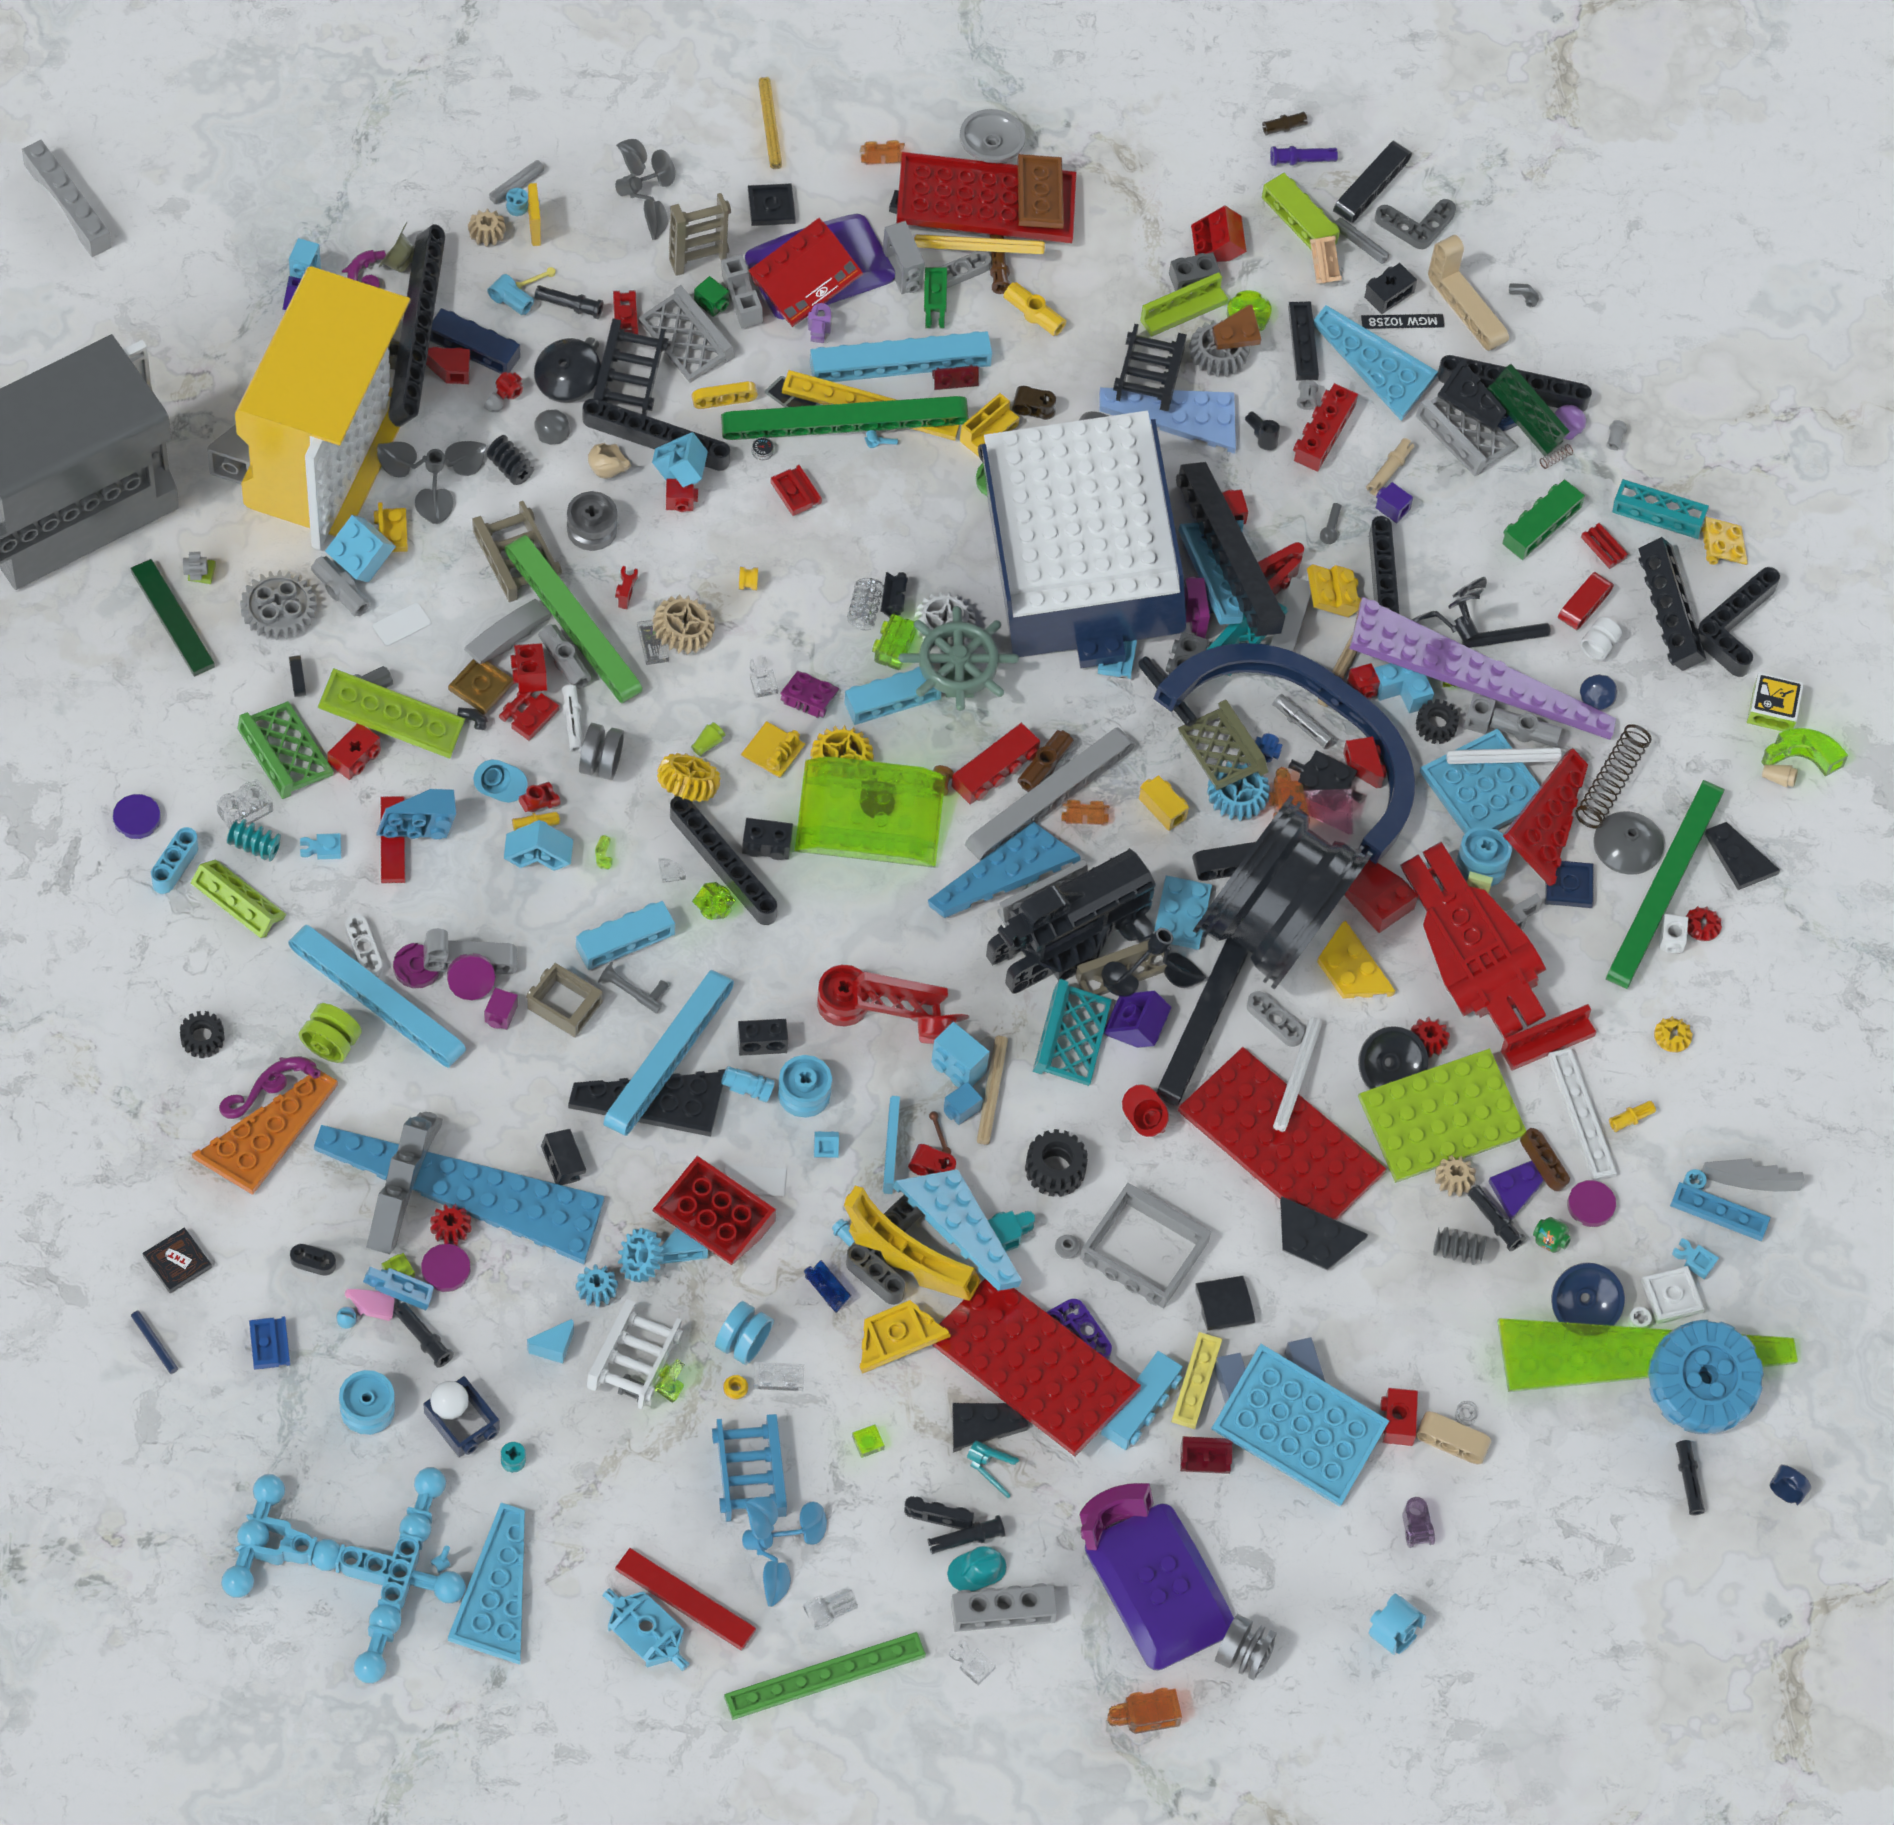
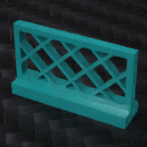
M1059 979L1053 990L1032 1072L1038 1074L1047 1072L1089 1086L1112 999L1069 986L1068 981ZM1069 994L1078 996L1082 1004L1073 1008L1068 1000ZM1094 1002L1103 1004V1012L1095 1015L1090 1004ZM1085 1007L1091 1018L1081 1022L1075 1011ZM1071 1014L1076 1025L1067 1028L1063 1022V1017ZM1093 1021L1098 1028V1033L1090 1036L1084 1025ZM1080 1028L1085 1039L1076 1043L1070 1032ZM1066 1035L1071 1046L1062 1050L1057 1040L1059 1037ZM1088 1042L1093 1052L1085 1057L1079 1046ZM1074 1049L1080 1060L1071 1064L1065 1053ZM1060 1056L1066 1067L1062 1069L1052 1067V1059ZM1083 1063L1088 1071L1087 1076L1077 1075L1073 1067Z

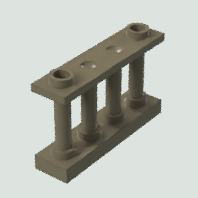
M722 193L717 194V206L690 213L682 212L679 204L670 206L669 261L676 276L684 274V265L688 261L715 254L719 255L720 260L727 259V253H729L727 243L728 216L731 214V207L729 201L724 200ZM716 215V219L686 226L691 221ZM716 228L714 233L685 240V238H688V235ZM715 242L714 246L685 253V251H688V248Z
M524 501L519 502V514L492 524L484 523L481 516L472 518L473 533L508 602L517 600V590L528 583L523 576L518 578L511 576L510 571L515 566L510 559L502 558L501 551L505 550L506 545L523 535L533 540L536 548L559 577L562 574L559 562H555L534 522L535 517L530 507L527 508ZM522 522L528 531L500 542L497 540L493 541L491 537L494 532Z

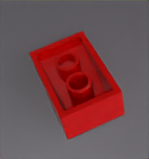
M1368 860L1344 894L1378 933H1381L1413 911L1418 899V894L1403 878L1380 863L1374 864L1370 860Z

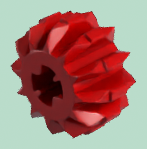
M1428 1016L1426 1021L1419 1019L1416 1025L1411 1027L1410 1031L1420 1038L1426 1048L1428 1057L1431 1058L1433 1053L1439 1056L1443 1050L1447 1049L1450 1033L1446 1032V1024L1439 1025V1018L1433 1022Z
M456 1203L452 1208H448L444 1204L443 1211L436 1208L435 1216H431L430 1224L432 1226L430 1231L432 1234H436L435 1239L437 1242L444 1239V1244H449L450 1241H453L457 1246L458 1239L465 1241L467 1239L466 1233H470L472 1230L470 1225L471 1216L466 1215L465 1208L458 1210Z

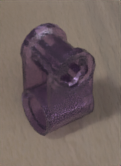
M1420 1497L1410 1498L1402 1513L1408 1547L1413 1548L1414 1545L1424 1543L1434 1545L1435 1533L1426 1501ZM1416 1508L1421 1514L1414 1515L1409 1509Z

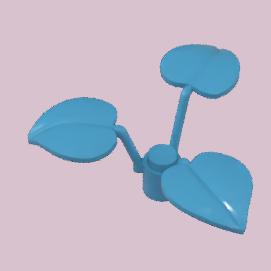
M755 1497L743 1502L751 1530H746L743 1534V1546L747 1550H757V1555H763L772 1560L765 1564L763 1571V1583L768 1607L774 1606L786 1595L790 1587L791 1578L788 1566L782 1562L778 1563V1558L765 1552V1550L772 1546L773 1537L804 1533L806 1544L814 1545L819 1543L825 1535L827 1519L824 1508L817 1502H808L802 1507L800 1512L801 1529L771 1533L774 1530L773 1525L778 1519V1509L775 1502L767 1497Z

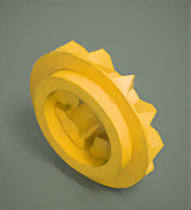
M1673 1016L1669 1019L1663 1018L1654 1030V1038L1657 1044L1669 1052H1681L1688 1048L1693 1035L1690 1025H1686L1683 1019H1674ZM1677 1029V1035L1669 1040L1670 1032Z

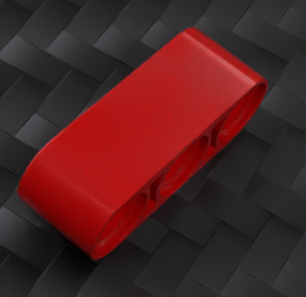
M1593 572L1563 606L1558 614V619L1576 631L1579 630L1607 598L1614 584L1598 573Z

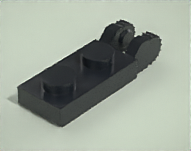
M910 1496L905 1501L904 1513L907 1517L960 1530L973 1526L974 1512H970L966 1508H950L939 1502L927 1503L917 1496Z

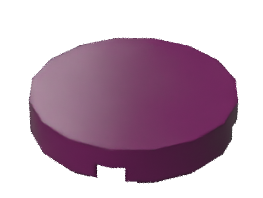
M410 943L403 946L394 957L393 972L397 980L404 986L424 988L438 979L439 971H429L424 968V945Z
M480 954L460 955L448 967L447 981L449 988L455 996L463 1000H476L484 997L491 991L495 983L496 976L493 965L486 957Z
M1586 1180L1578 1183L1571 1189L1567 1200L1568 1211L1572 1218L1581 1222L1582 1225L1599 1227L1606 1224L1613 1216L1616 1209V1198L1612 1190L1605 1184L1596 1180Z
M439 1244L431 1248L424 1255L421 1263L422 1277L427 1284L432 1285L437 1291H454L461 1288L468 1279L471 1272L470 1259L466 1252L458 1246Z

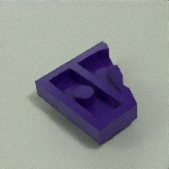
M1531 1160L1490 1177L1488 1182L1509 1219L1512 1220L1522 1206L1529 1201L1532 1194L1542 1185L1543 1178Z

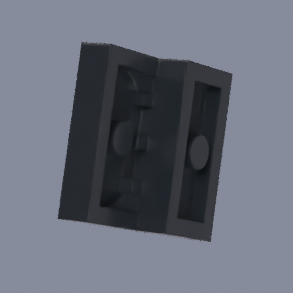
M1244 1276L1195 1284V1291L1201 1304V1315L1207 1331L1255 1323L1254 1311Z

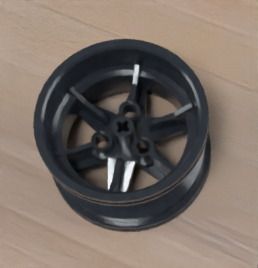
M1292 795L1285 801L1193 929V932L1196 934L1201 929L1204 932L1202 935L1203 939L1207 935L1216 941L1232 938L1253 953L1250 958L1254 966L1266 976L1263 982L1266 983L1269 979L1272 980L1271 988L1274 990L1308 946L1373 854L1370 851L1366 855L1362 854L1363 846L1356 850L1344 842L1334 841L1331 845L1309 829V815L1299 808L1302 803L1299 801L1296 806L1291 803L1294 799Z

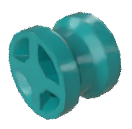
M518 1442L506 1443L501 1449L502 1467L511 1473L522 1470L526 1463L524 1446Z

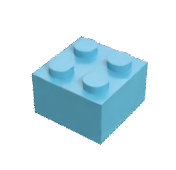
M351 515L325 552L356 580L369 583L396 546L365 518Z
M953 1022L934 1040L931 1063L938 1072L945 1073L956 1087L959 1088L966 1082H969L973 1087L987 1072L990 1051Z

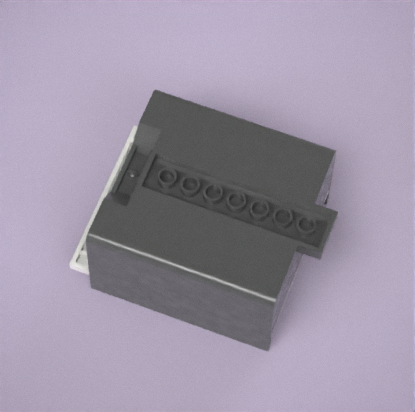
M113 334L0 388V569L15 590L179 509L177 487L169 470L166 441L171 439L169 416L152 391L148 350L143 340L122 349Z

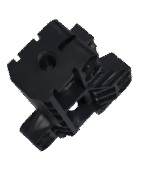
M1129 848L1127 851L1113 858L1111 857L1110 860L1092 867L1091 870L1074 879H1070L1060 886L1054 885L1025 900L1019 908L1011 910L1010 916L1012 918L1007 920L1009 925L1005 928L1000 925L997 930L998 934L989 940L986 957L993 966L1006 959H1012L1013 955L1021 951L1026 956L1013 963L1007 970L1005 984L1012 994L1019 993L1053 974L1058 981L1059 979L1067 980L1076 975L1078 965L1099 958L1112 932L1149 912L1152 906L1156 883L1138 854Z

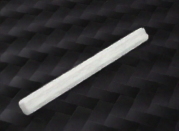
M1312 1017L1308 1023L1273 1125L1274 1129L1280 1132H1284L1288 1125L1322 1026L1321 1019Z

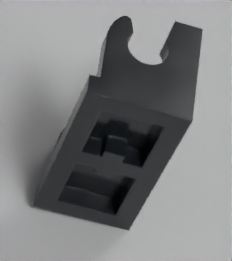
M571 1129L545 1134L541 1148L555 1184L565 1185L581 1180L579 1175L586 1173V1167Z

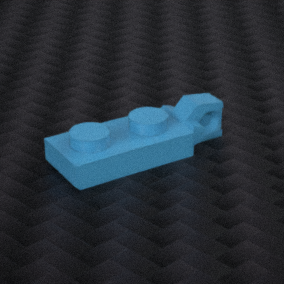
M369 1267L363 1280L364 1283L375 1287L377 1291L425 1311L429 1307L434 1290L432 1285L391 1268L388 1270L381 1269L380 1271Z

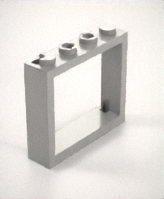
M1127 1183L1083 1246L1080 1259L1088 1267L1096 1268L1103 1272L1108 1279L1125 1285L1128 1291L1138 1293L1145 1297L1150 1304L1158 1305L1164 1309L1208 1244L1211 1231L1132 1184ZM1126 1204L1196 1244L1164 1292L1095 1251Z

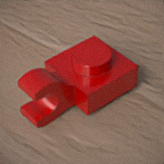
M623 566L620 572L623 582L622 585L618 584L615 598H618V608L628 609L633 586L638 579V569L635 568L632 575H627L626 566Z

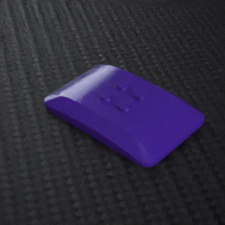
M856 213L824 222L863 272L862 276L824 304L829 305L893 282L896 274L888 257L885 256L883 248L865 216ZM803 229L780 236L748 250L745 253V263L748 269H751ZM759 287L772 314L776 318L784 320V317L777 311L770 298Z
M1158 1504L1150 1508L1147 1517L1133 1516L1103 1530L1097 1550H1087L1085 1543V1553L1143 1660L1150 1669L1156 1671L1163 1670L1224 1639L1234 1617L1202 1556L1175 1510L1170 1505Z

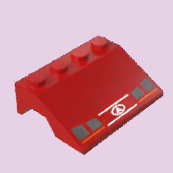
M820 218L816 219L748 270L753 283L764 291L777 311L792 328L808 316L814 305L826 303L863 275L861 269Z

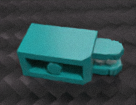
M1013 1210L1007 1213L999 1212L991 1219H988L1005 1252L1018 1248L1022 1235L1034 1229L1035 1215L1031 1211H1025V1213L1022 1212L1014 1215Z

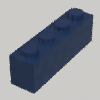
M441 308L433 319L430 335L431 342L444 348L470 349V360L500 374L511 372L520 359V344L515 340L507 339L497 334L494 330L481 327L472 320H466L453 311Z

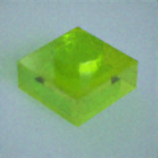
M876 1425L852 1432L853 1441L861 1458L884 1450L885 1445Z

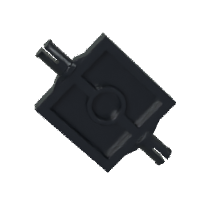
M1316 750L1310 761L1305 765L1292 759L1288 768L1300 773V778L1294 787V791L1336 811L1340 802L1346 797L1358 803L1362 799L1363 794L1351 789L1352 781L1357 775V770Z

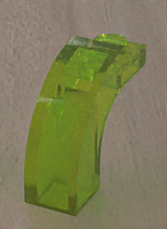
M1795 728L1778 734L1776 742L1764 750L1765 753L1761 763L1763 765H1775L1789 757H1803L1812 761L1826 777L1844 767L1848 754L1839 743L1822 732L1806 728Z

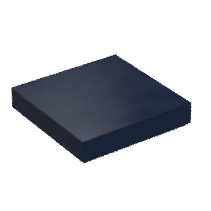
M1561 861L1560 866L1556 870L1555 876L1557 878L1555 884L1549 887L1545 882V904L1592 908L1594 864Z

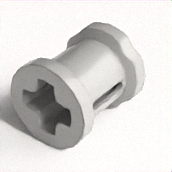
M1305 380L1299 383L1300 397L1297 399V406L1299 408L1311 410L1316 407L1317 400L1315 399V394L1319 386L1315 381Z

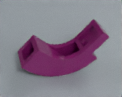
M1131 1483L1115 1486L1097 1494L1084 1505L1079 1515L1082 1523L1081 1538L1085 1540L1087 1550H1097L1102 1531L1113 1523L1133 1516H1148L1149 1510L1154 1504L1150 1483Z

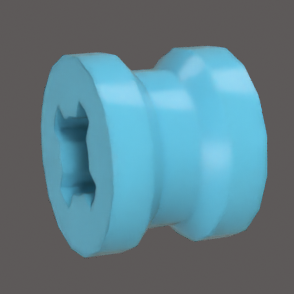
M522 188L509 190L506 195L507 211L513 216L524 215L528 211V193Z

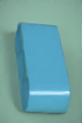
M184 827L178 830L152 868V886L157 893H169L197 854V833L192 828ZM191 841L189 844H184L183 842ZM173 859L179 860L177 862H171V860ZM162 877L167 878V879H165V880H158L159 878H162Z

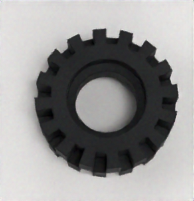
M1435 699L1434 703L1432 700H1429L1427 705L1424 703L1419 709L1416 719L1418 735L1420 737L1425 735L1424 740L1427 742L1429 739H1432V744H1435L1436 740H1439V744H1443L1444 739L1446 742L1450 741L1451 737L1455 736L1459 724L1457 709L1453 710L1454 705L1450 704L1447 706V701L1443 700V703H1439V699ZM1433 716L1441 717L1446 721V725L1442 727L1434 726L1429 722V718Z
M196 1011L197 1016L194 1017L193 1013L189 1014V1020L184 1018L183 1024L180 1025L181 1045L187 1053L191 1051V1056L196 1057V1054H199V1058H204L203 1054L211 1057L212 1051L217 1054L219 1052L218 1047H223L225 1036L222 1021L220 1018L217 1019L214 1013L210 1016L209 1011H205L204 1015H201V1011ZM206 1028L212 1034L209 1039L198 1041L194 1039L193 1033L197 1029Z

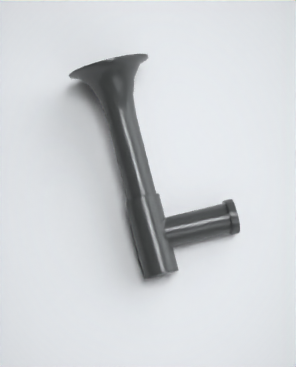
M613 962L605 968L598 983L601 981L611 982L654 1013H658L662 1004L657 1002V999L669 987L665 981L660 980L652 993L647 995L622 979L614 971Z

